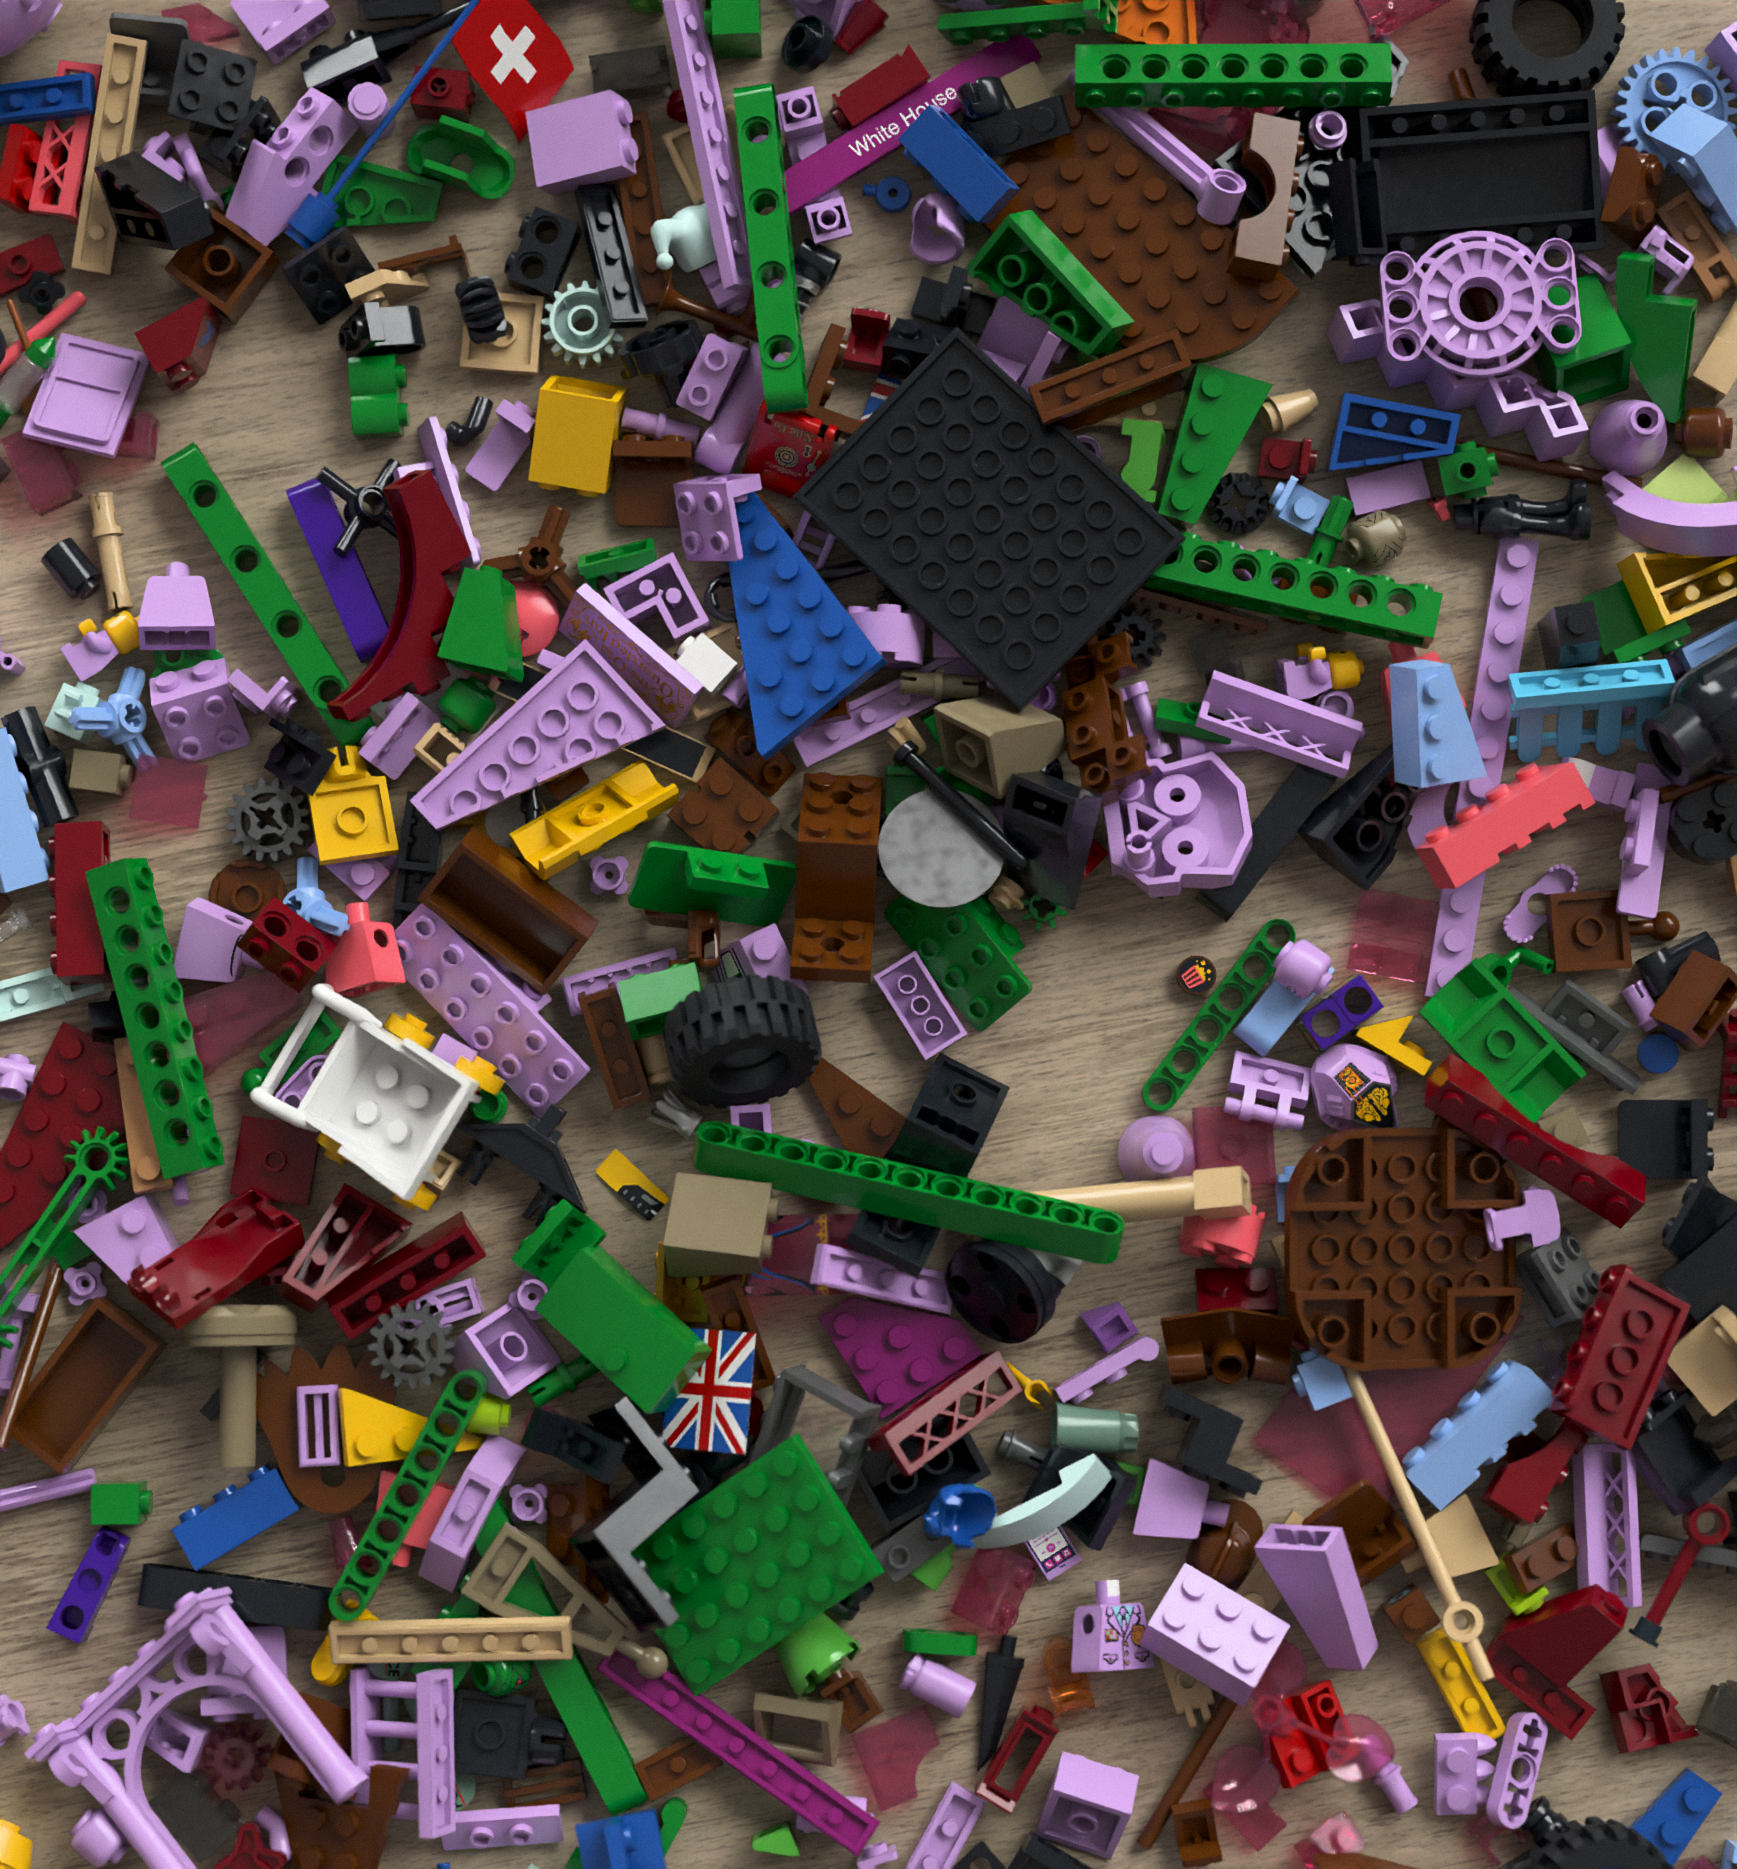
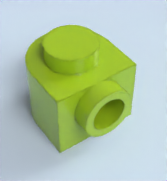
M472 1386L470 1399L476 1397L477 1387ZM487 1392L467 1428V1432L500 1435L502 1428H509L511 1404H505V1399Z

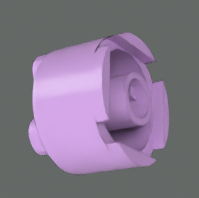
M879 604L878 611L871 612L870 607H848V613L887 662L884 666H888V669H915L923 665L926 623L911 609L903 610V613H901L902 606L895 604Z

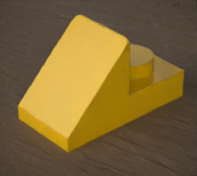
M1414 1015L1356 1029L1351 1036L1375 1052L1387 1056L1390 1061L1417 1077L1425 1076L1432 1064L1431 1061L1424 1058L1427 1052L1423 1048L1408 1040L1405 1041L1404 1045L1398 1042Z

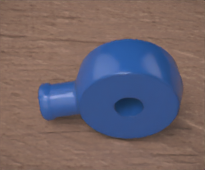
M895 176L883 179L878 186L865 183L863 190L864 196L875 197L878 206L883 211L892 214L903 211L909 205L912 197L909 185L903 179ZM894 192L897 196L892 198L889 194Z

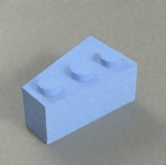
M1683 103L1649 136L1710 213L1712 224L1723 234L1730 232L1737 236V138L1728 123Z
M1425 659L1389 664L1395 782L1425 788L1487 777L1488 775L1450 664Z

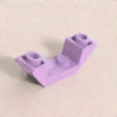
M813 86L776 95L786 145L793 166L827 145L823 121ZM839 187L803 208L815 245L853 236Z
M489 1434L466 1467L429 1539L418 1573L420 1577L451 1593L455 1592L472 1559L469 1556L472 1547L503 1487L510 1485L527 1449L500 1435Z

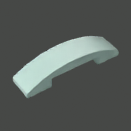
M51 967L0 981V1023L47 1011L105 991L103 983L66 986L57 978V974L54 975L52 973Z
M1094 1453L1059 1470L1063 1484L998 1517L996 1515L991 1529L985 1535L971 1540V1542L975 1543L974 1548L987 1549L1011 1546L1034 1539L1055 1529L1074 1517L1097 1497L1112 1478L1110 1471Z

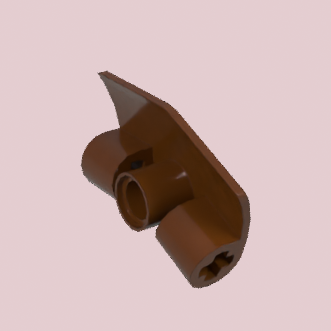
M1221 1308L1160 1319L1172 1385L1206 1380L1208 1376L1212 1375L1219 1382L1225 1384L1240 1382L1245 1376L1249 1380L1285 1385L1288 1380L1291 1366L1290 1345L1296 1333L1289 1317L1240 1308Z

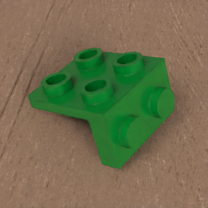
M1623 580L1584 597L1580 602L1594 601L1601 637L1599 648L1607 664L1648 661L1646 655L1660 650L1663 656L1684 646L1682 639L1691 633L1689 625L1684 618L1647 635Z

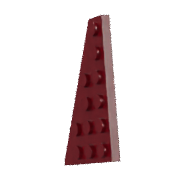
M62 1022L0 1152V1252L36 1224L76 1165L64 1162V1156L76 1155L77 1151L69 1146V1142L74 1140L82 1145L84 1141L81 1137V1131H89L94 1139L97 1127H103L106 1129L107 1137L114 1131L121 1135L118 1145L127 1143L114 1045L106 1041L93 1042L91 1034L65 1022ZM99 1151L92 1155L90 1159L92 1171H99L106 1166L108 1162L107 1153ZM86 1179L81 1183V1185L78 1188L84 1186V1184L86 1183Z

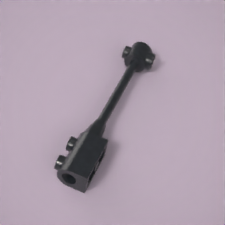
M470 1L413 26L407 25L374 33L371 31L365 33L363 30L355 29L349 31L344 36V43L332 49L326 45L313 47L309 52V59L300 62L308 90L310 87H313L334 99L338 104H341L348 100V95L352 88L358 84L371 82L382 86L391 82L392 78L388 64L418 44L419 40L451 27Z

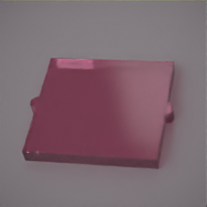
M139 754L135 781L130 784L133 794L129 818L198 829L202 801L207 799L204 788L208 765Z

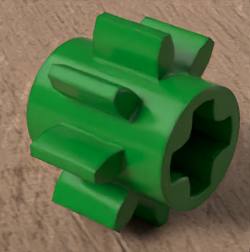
M1032 894L1031 900L1020 899L1024 903V907H1028V913L1021 920L1024 922L1032 919L1036 922L1035 932L1041 929L1042 924L1047 923L1051 929L1056 930L1055 916L1066 917L1068 913L1063 909H1059V904L1049 901V907L1054 908V913L1047 912L1044 918H1040L1037 916L1038 910L1033 908L1032 904L1040 903L1042 897Z

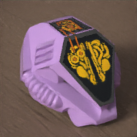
M1340 1043L1324 1050L1316 1057L1310 1072V1088L1316 1114L1331 1128L1339 1131L1352 1128L1399 1127L1393 1095L1398 1091V1083H1396L1398 1079L1396 1078L1397 1074L1395 1069H1393L1391 1061L1385 1055L1352 1043Z

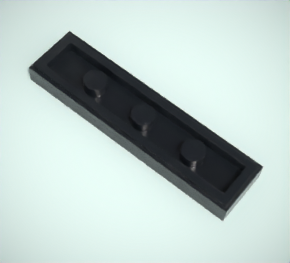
M578 186L574 194L607 328H644L648 322V317L615 186Z

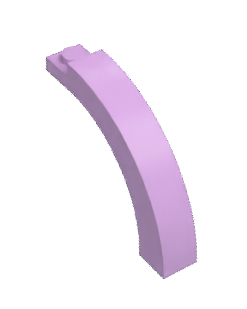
M1615 470L1601 478L1605 490V495L1603 496L1604 503L1608 510L1616 516L1619 532L1628 538L1650 548L1681 555L1704 557L1737 555V501L1717 504L1671 501L1646 492Z

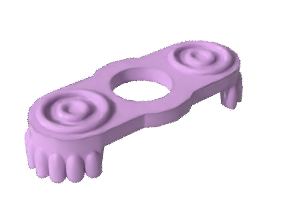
M1561 864L1548 868V872L1534 886L1529 887L1522 893L1519 903L1504 918L1503 931L1506 937L1516 943H1526L1533 939L1532 935L1543 923H1547L1546 914L1535 916L1528 909V900L1533 894L1547 895L1576 892L1578 876L1575 875L1576 872L1571 870L1570 866Z

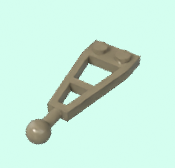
M506 1521L461 1589V1592L469 1598L505 1618L545 1617L504 1601L533 1556L572 1593L558 1616H571L572 1621L581 1605L584 1604L611 1629L604 1640L571 1627L572 1642L574 1644L608 1657L611 1656L614 1650H617L636 1662L638 1672L647 1679H657L667 1670L668 1658L663 1650L657 1647L643 1648L625 1637L624 1634L627 1631V1626L538 1541Z

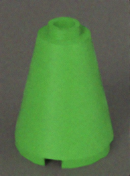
M824 1613L773 1646L789 1683L798 1698H801L804 1692L808 1695L825 1684L824 1680L841 1669L840 1666L843 1664L841 1660L845 1656L851 1662L862 1649L853 1637Z

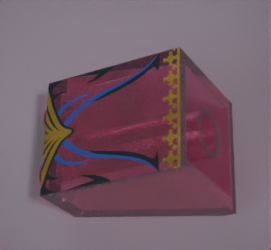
M860 1213L778 1215L776 1223H769L768 1235L773 1236L770 1260L763 1259L761 1273L738 1274L746 1296L849 1294V1292L810 1284L817 1244H828L861 1252L845 1243Z

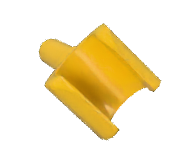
M1006 1362L1020 1386L1025 1390L1026 1398L1035 1408L1043 1409L1041 1404L1035 1399V1396L1040 1391H1046L1053 1398L1052 1391L1043 1381H1032L1012 1364Z

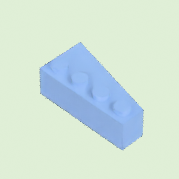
M6 727L0 728V893H7L49 880L47 870L50 869L48 855L44 848H40L36 833L39 831L37 817L32 810H29L25 795L28 794L27 781L24 775L18 772L14 758L17 756L16 743L12 735L7 734Z
M1509 1358L1505 1362L1499 1361L1487 1372L1485 1376L1487 1380L1477 1391L1472 1389L1467 1392L1458 1402L1459 1409L1449 1419H1441L1431 1429L1430 1435L1432 1437L1421 1448L1416 1446L1405 1455L1402 1460L1404 1464L1402 1470L1406 1479L1430 1505L1441 1511L1479 1478L1480 1471L1477 1468L1481 1464L1488 1466L1494 1462L1496 1463L1507 1453V1442L1512 1437H1517L1522 1433L1526 1436L1538 1426L1534 1420L1546 1407L1550 1409L1553 1401L1551 1397L1552 1390L1530 1368Z

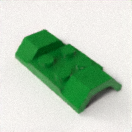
M1474 958L1458 971L1418 1011L1462 1061L1482 1072L1495 1089L1534 1124L1557 1098L1587 1074L1477 958Z

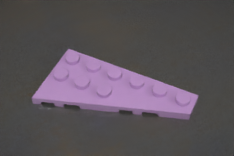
M584 639L409 801L437 831H440L663 730L667 726L590 643Z

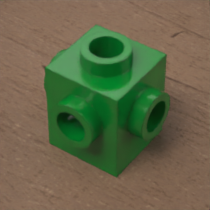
M1476 441L1455 445L1454 454L1437 458L1445 496L1462 493L1464 500L1487 495L1486 487L1494 485L1493 477L1499 476L1495 453L1488 454L1486 447L1477 448ZM1468 463H1472L1476 468V473L1472 478H1468L1464 474V467Z

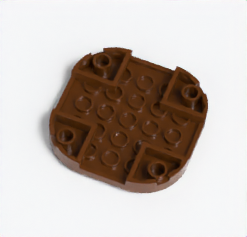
M1443 1127L1352 1128L1333 1133L1313 1145L1300 1159L1290 1177L1284 1206L1285 1302L1290 1321L1301 1340L1323 1359L1359 1371L1408 1368L1457 1369L1474 1364L1491 1354V1349L1503 1335L1508 1336L1513 1328L1522 1300V1287L1516 1286V1236L1501 1239L1503 1250H1492L1488 1243L1483 1215L1484 1209L1491 1208L1494 1211L1522 1206L1520 1186L1508 1160H1504L1497 1151L1465 1131Z

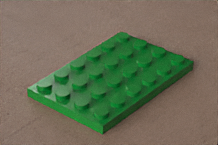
M799 1433L792 1435L668 1520L631 1552L632 1556H637L646 1564L650 1571L649 1578L656 1587L664 1589L675 1603L673 1608L680 1617L668 1628L654 1631L695 1697L885 1572Z

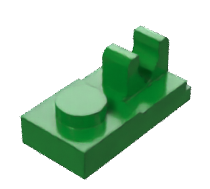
M653 537L579 555V574H584L587 584L598 593L596 582L599 576L604 575L612 584L619 580L618 571L620 573L629 571L631 574L658 560Z

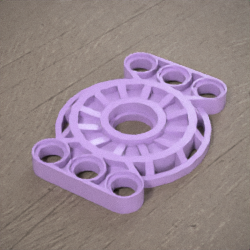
M1468 231L1451 235L1437 242L1420 257L1417 263L1410 255L1402 251L1388 253L1380 263L1378 281L1385 353L1388 360L1396 366L1407 367L1418 360L1422 352L1431 362L1448 372L1464 377L1487 378L1505 374L1523 365L1538 351L1542 343L1556 354H1566L1575 349L1581 338L1582 327L1574 252L1571 245L1563 239L1552 238L1545 241L1535 256L1528 247L1509 236L1492 231ZM1467 240H1486V241H1470V242H1466V243H1463V242H1462V241H1467ZM1451 245V248L1444 251L1439 257L1431 258L1438 251ZM1550 249L1562 251L1566 258L1565 264L1557 268L1549 266L1544 260V253ZM1392 262H1400L1407 268L1408 275L1402 280H1393L1386 274L1385 269L1387 265ZM1422 266L1427 269L1426 273L1421 270ZM1483 287L1494 294L1498 308L1496 314L1491 319L1475 322L1466 318L1461 312L1460 298L1468 289ZM1553 287L1564 288L1569 294V302L1561 306L1551 303L1548 298V291ZM1395 300H1404L1410 305L1411 314L1406 318H1396L1390 313L1389 305ZM1557 325L1568 326L1573 332V340L1566 344L1556 342L1551 334L1552 328ZM1533 332L1538 336L1536 342L1531 336ZM1402 337L1410 339L1415 346L1414 353L1406 357L1396 354L1393 349L1394 341ZM1428 340L1435 346L1433 350L1426 345ZM1522 346L1528 350L1520 358L1507 364V357L1515 354ZM1443 353L1451 359L1464 362V366L1461 367L1449 363L1441 358L1440 355ZM1494 362L1497 364V367L1472 369L1473 364L1484 365Z

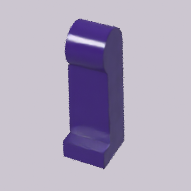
M105 1525L99 1529L46 1629L76 1643L87 1641L94 1627L92 1625L117 1575L119 1565L130 1546L131 1537Z

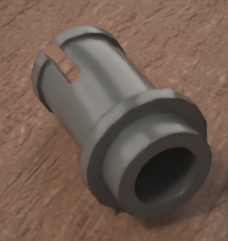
M1005 1430L996 1448V1452L1002 1455L1001 1459L1005 1461L1008 1458L1035 1469L1037 1472L1049 1451L1047 1447L1044 1448L1019 1437L1016 1430H1013L1012 1433Z

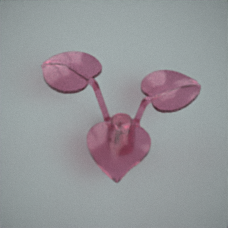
M1283 1639L1251 1695V1698L1256 1701L1253 1708V1718L1261 1727L1258 1735L1262 1740L1263 1754L1261 1755L1258 1749L1248 1744L1229 1748L1221 1756L1216 1766L1211 1805L1225 1812L1244 1813L1259 1809L1271 1801L1279 1788L1281 1777L1278 1769L1267 1762L1271 1757L1269 1736L1280 1737L1286 1735L1292 1727L1324 1743L1331 1744L1327 1752L1328 1766L1338 1778L1347 1782H1362L1380 1772L1393 1761L1395 1756L1394 1744L1385 1729L1365 1715L1348 1714L1341 1716L1334 1725V1737H1330L1294 1718L1292 1711L1282 1703V1694H1294L1301 1688L1307 1675V1663L1302 1652L1294 1644Z

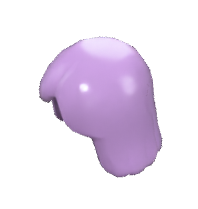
M941 192L930 193L926 197L921 198L912 212L913 232L909 251L922 262L932 265L947 264L953 262L962 254L967 220L956 209L959 203L952 195L948 194L945 196ZM927 225L940 228L947 234L936 237Z

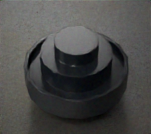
M807 15L799 19L785 36L782 46L784 63L800 74L809 73L828 59L831 51L832 30L830 25L815 15Z

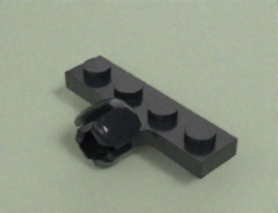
M986 76L978 78L976 83L970 84L969 81L957 89L956 93L963 115L960 127L991 159L1073 134L1062 95H1056L1012 109L1008 105L1002 81L998 77ZM922 166L924 179L930 180L932 175Z

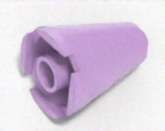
M1149 1115L1136 1120L1124 1131L1118 1146V1164L1128 1182L1190 1176L1196 1163V1146L1192 1135L1182 1123L1169 1116Z

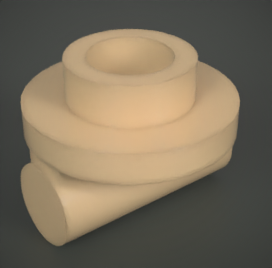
M908 717L900 718L894 727L887 730L891 738L886 743L894 754L909 740H912L919 747L918 755L923 754L928 748V745Z

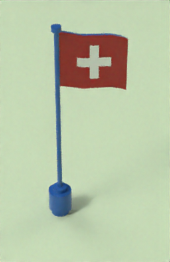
M471 0L327 196L321 191L316 197L308 193L287 223L290 226L284 233L306 250L328 235L340 218L335 213L339 205L333 201L450 41L471 77L504 115L519 144L528 132L526 112L546 107L574 70L571 59L560 39L528 0Z

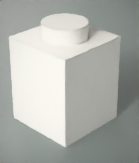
M702 632L696 639L693 636L688 637L676 652L680 656L676 662L703 685L702 689L712 698L739 670L738 664Z

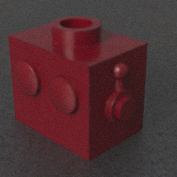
M415 66L413 78L422 66ZM432 67L409 97L411 98L410 105L416 118L440 120L441 115H445L469 124L471 108L476 103L474 84L469 72Z

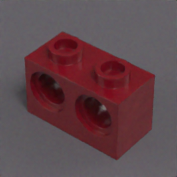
M275 896L236 944L237 947L252 959L256 960L299 994L338 945Z

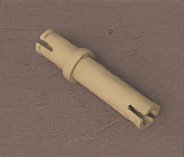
M113 492L97 493L98 497H96V494H91L88 496L94 523V529L91 531L92 539L97 540L108 601V611H124L123 607L128 610L134 606L131 601L120 536H123L124 533L122 526H119L113 500L114 494Z

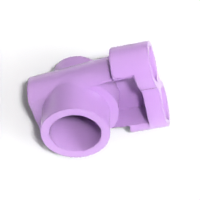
M8 1054L6 1058L0 1057V1098L9 1101H22L25 1099L26 1092L31 1089L36 1075V1065L29 1064L30 1060L20 1054Z

